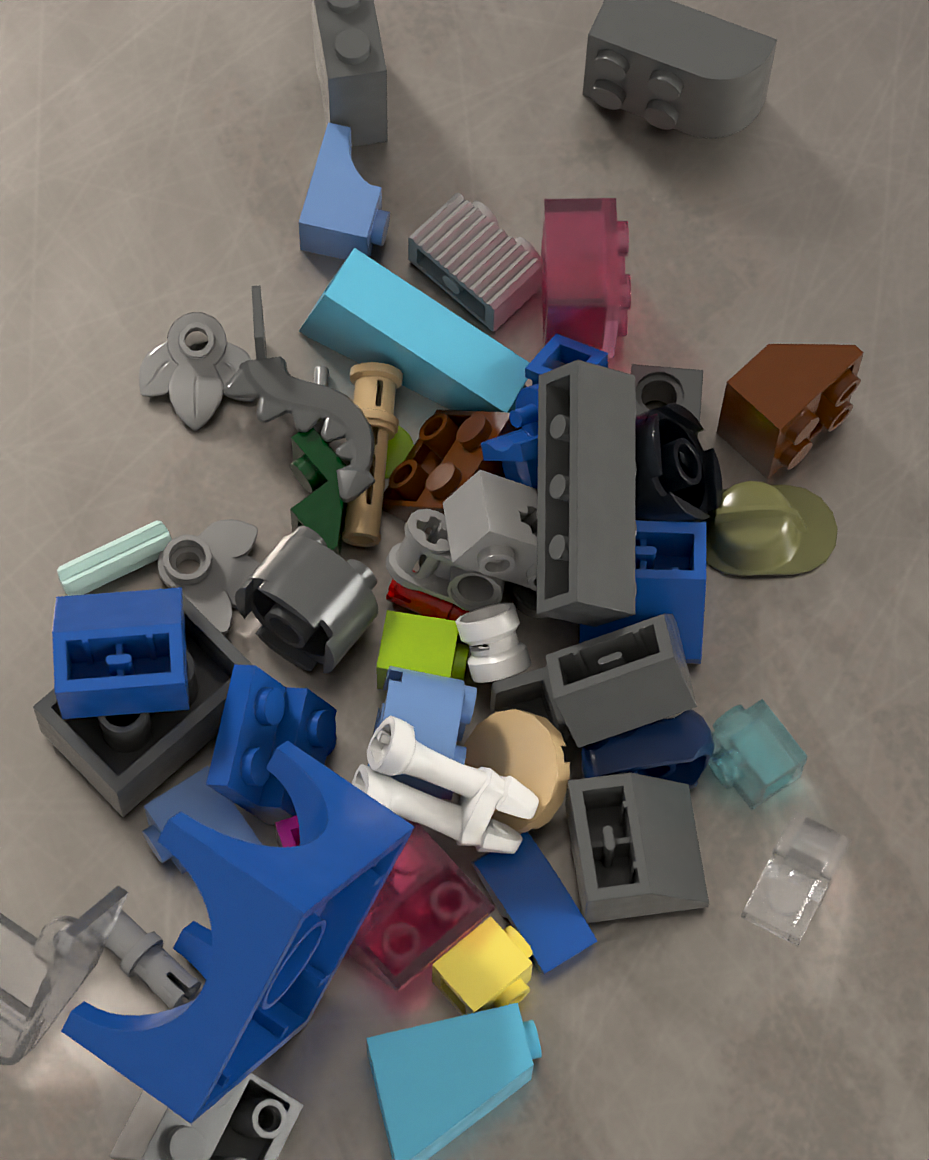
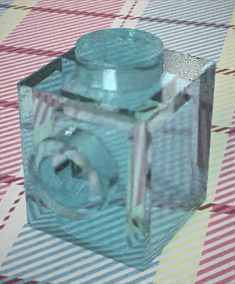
M763 699L748 709H745L741 704L725 712L713 724L712 728L715 731L712 732L715 749L708 763L709 768L723 787L726 789L734 787L751 810L801 777L808 756Z

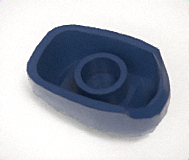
M690 709L675 718H664L583 746L581 761L583 779L636 773L689 784V789L695 788L701 774L714 754L715 746L712 731L704 718Z

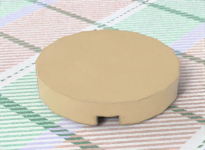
M517 709L495 712L477 724L463 745L467 747L464 765L479 769L481 766L491 768L502 777L512 776L531 790L539 799L537 810L531 819L498 811L496 808L491 819L508 825L519 834L525 833L530 829H539L552 819L562 805L567 791V784L570 780V763L564 762V752L561 746L566 747L561 733L547 718Z

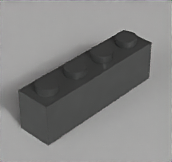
M582 360L573 361L539 375L537 615L592 627L635 615V597L637 592L635 582V537L637 532L635 522V477L637 473L635 462V419L637 414L635 375Z

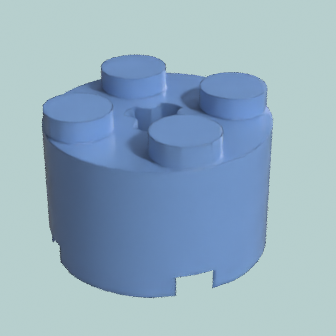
M389 666L383 690L387 691L386 701L382 703L381 708H378L373 735L380 724L391 715L402 719L414 727L416 741L464 765L467 747L456 745V741H462L465 726L471 722L477 688L466 686L464 680ZM406 774L390 776L399 782L434 797L451 800L454 792Z

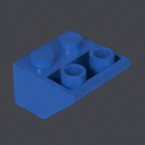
M635 520L637 526L635 537V582L637 586L635 615L597 627L579 624L578 644L662 614H673L677 622L686 663L701 664L706 595V522Z
M182 587L56 597L52 630L54 686L62 719L190 709Z

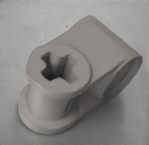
M419 509L411 513L404 526V540L402 543L393 546L386 558V568L390 576L398 584L408 589L427 593L453 603L469 612L500 603L505 580L452 564L445 515L431 509ZM431 527L432 530L426 539L425 530ZM419 559L420 568L417 572H413L412 570Z

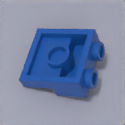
M234 664L206 785L268 825H275V822L296 816L297 813L292 799L285 787L266 767L276 748L286 741L291 742L325 765L326 757L334 750L337 742L335 721L337 709L308 688L285 687L256 665Z

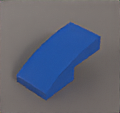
M525 832L520 834L523 838L515 854L487 852L471 863L500 915L508 918L512 927L522 935L533 952L530 959L538 973L545 974L596 943L597 939L551 864L530 834Z

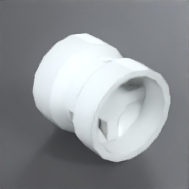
M498 603L478 608L460 616L455 621L461 641L468 644L471 651V656L467 663L473 682L485 683L501 680L521 673L531 666L532 663L527 646L518 641L516 629L520 622L514 603Z

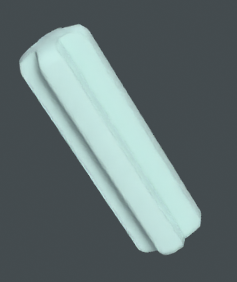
M154 521L59 566L57 569L58 579L68 596L84 595L158 560L160 552L165 549L172 540V537L162 521Z

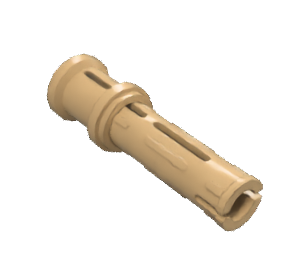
M360 363L354 365L350 370V382L355 385L353 402L363 411L372 427L375 440L374 458L369 471L375 479V483L346 505L342 540L354 546L371 547L381 542L380 526L388 441L393 439L394 435L398 432L399 420L394 416L396 389L402 386L403 381L401 370L385 363Z

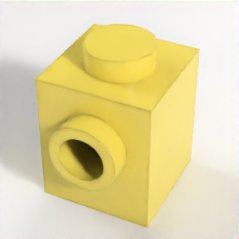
M490 916L432 964V982L461 1015L514 1003L519 1004L530 992L527 983L531 980L533 963L529 958L533 955V952L526 940L515 928L508 925L502 929Z

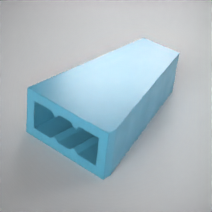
M356 248L352 250L330 281L299 330L300 333L359 364L377 362L400 369L403 373L402 386L450 410L510 413L516 409L517 394L522 388L527 387L524 384L528 379L525 378V368L529 364L528 361Z

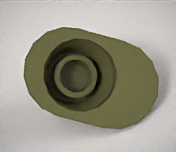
M745 481L723 489L722 500L718 509L710 511L708 515L711 517L701 521L706 522V562L708 565L725 574L740 576L795 575L810 572L827 561L836 546L838 532L833 512L821 497L802 487L769 485L759 481Z

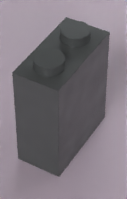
M311 0L314 55L327 125L329 122L351 127V147L388 142L387 69L374 0Z

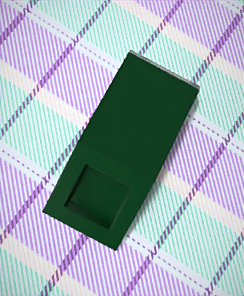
M312 428L308 432H298L291 437L293 462L290 464L291 470L299 483L311 493L290 509L292 534L299 526L309 527L323 538L329 549L341 557L342 533L344 532L347 503H344L339 497L336 470L346 467V464L337 457L327 442L323 441L320 434Z

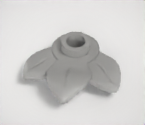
M201 312L188 313L173 323L168 333L167 342L148 352L143 359L139 372L141 395L149 397L162 396L169 393L176 414L187 426L197 431L215 413L222 400V395H225L223 387L240 369V364L252 359L244 349L227 342L222 325L214 317ZM199 331L208 337V344L204 349L193 351L186 346L185 340L192 332ZM231 398V399H235V400L243 401V402H253L256 398Z
M234 519L213 522L198 536L181 535L173 538L165 549L160 552L158 557V571L163 583L168 588L173 586L176 588L182 587L183 595L223 635L227 634L230 630L232 608L238 609L235 602L237 590L260 565L257 560L248 555L257 539V527ZM190 559L199 563L198 570L192 574H184L177 569L184 560Z

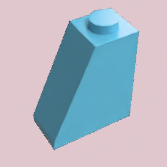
M518 1003L366 1038L367 1055L392 1160H428L532 1079L533 1059L542 1057L541 1046L534 1020L522 1021Z

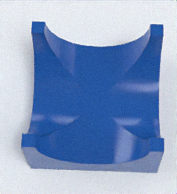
M289 741L276 748L266 769L281 782L292 799L298 818L300 846L271 847L245 842L217 832L181 811L168 819L157 840L188 871L197 885L208 911L211 930L193 921L182 929L173 947L206 980L197 998L176 1008L147 1015L109 1013L84 1001L71 1010L61 1030L65 1035L191 1124L307 1026L415 826Z

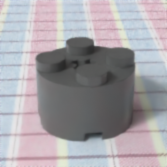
M299 526L293 534L284 536L242 584L235 594V602L244 619L252 611L262 624L255 634L282 658L308 671H312L318 663L323 664V673H330L377 617L378 603L372 592V589L377 585V579L373 572L363 563L354 559L346 562L327 547V544L317 532L309 527Z

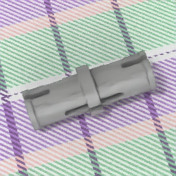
M107 897L99 903V906L103 909L101 913L95 907L84 920L83 927L97 937L121 960L120 969L129 978L137 976L168 1005L169 1009L185 1004L181 1000L184 996L188 1001L194 997L201 987V982L187 972L162 948L164 940L155 931L147 934L116 904L117 902L112 897Z

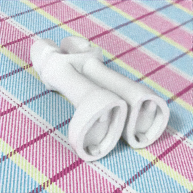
M391 715L380 724L370 740L367 749L369 766L361 764L356 770L352 781L354 786L401 818L422 824L455 839L458 846H475L477 852L515 854L523 837L508 825L491 819L493 812L496 808L498 811L531 819L534 817L539 804L538 797L512 776H499L491 768L481 766L479 769L463 765L424 746L415 740L413 726ZM406 774L460 794L461 797L458 804L408 786L390 776Z

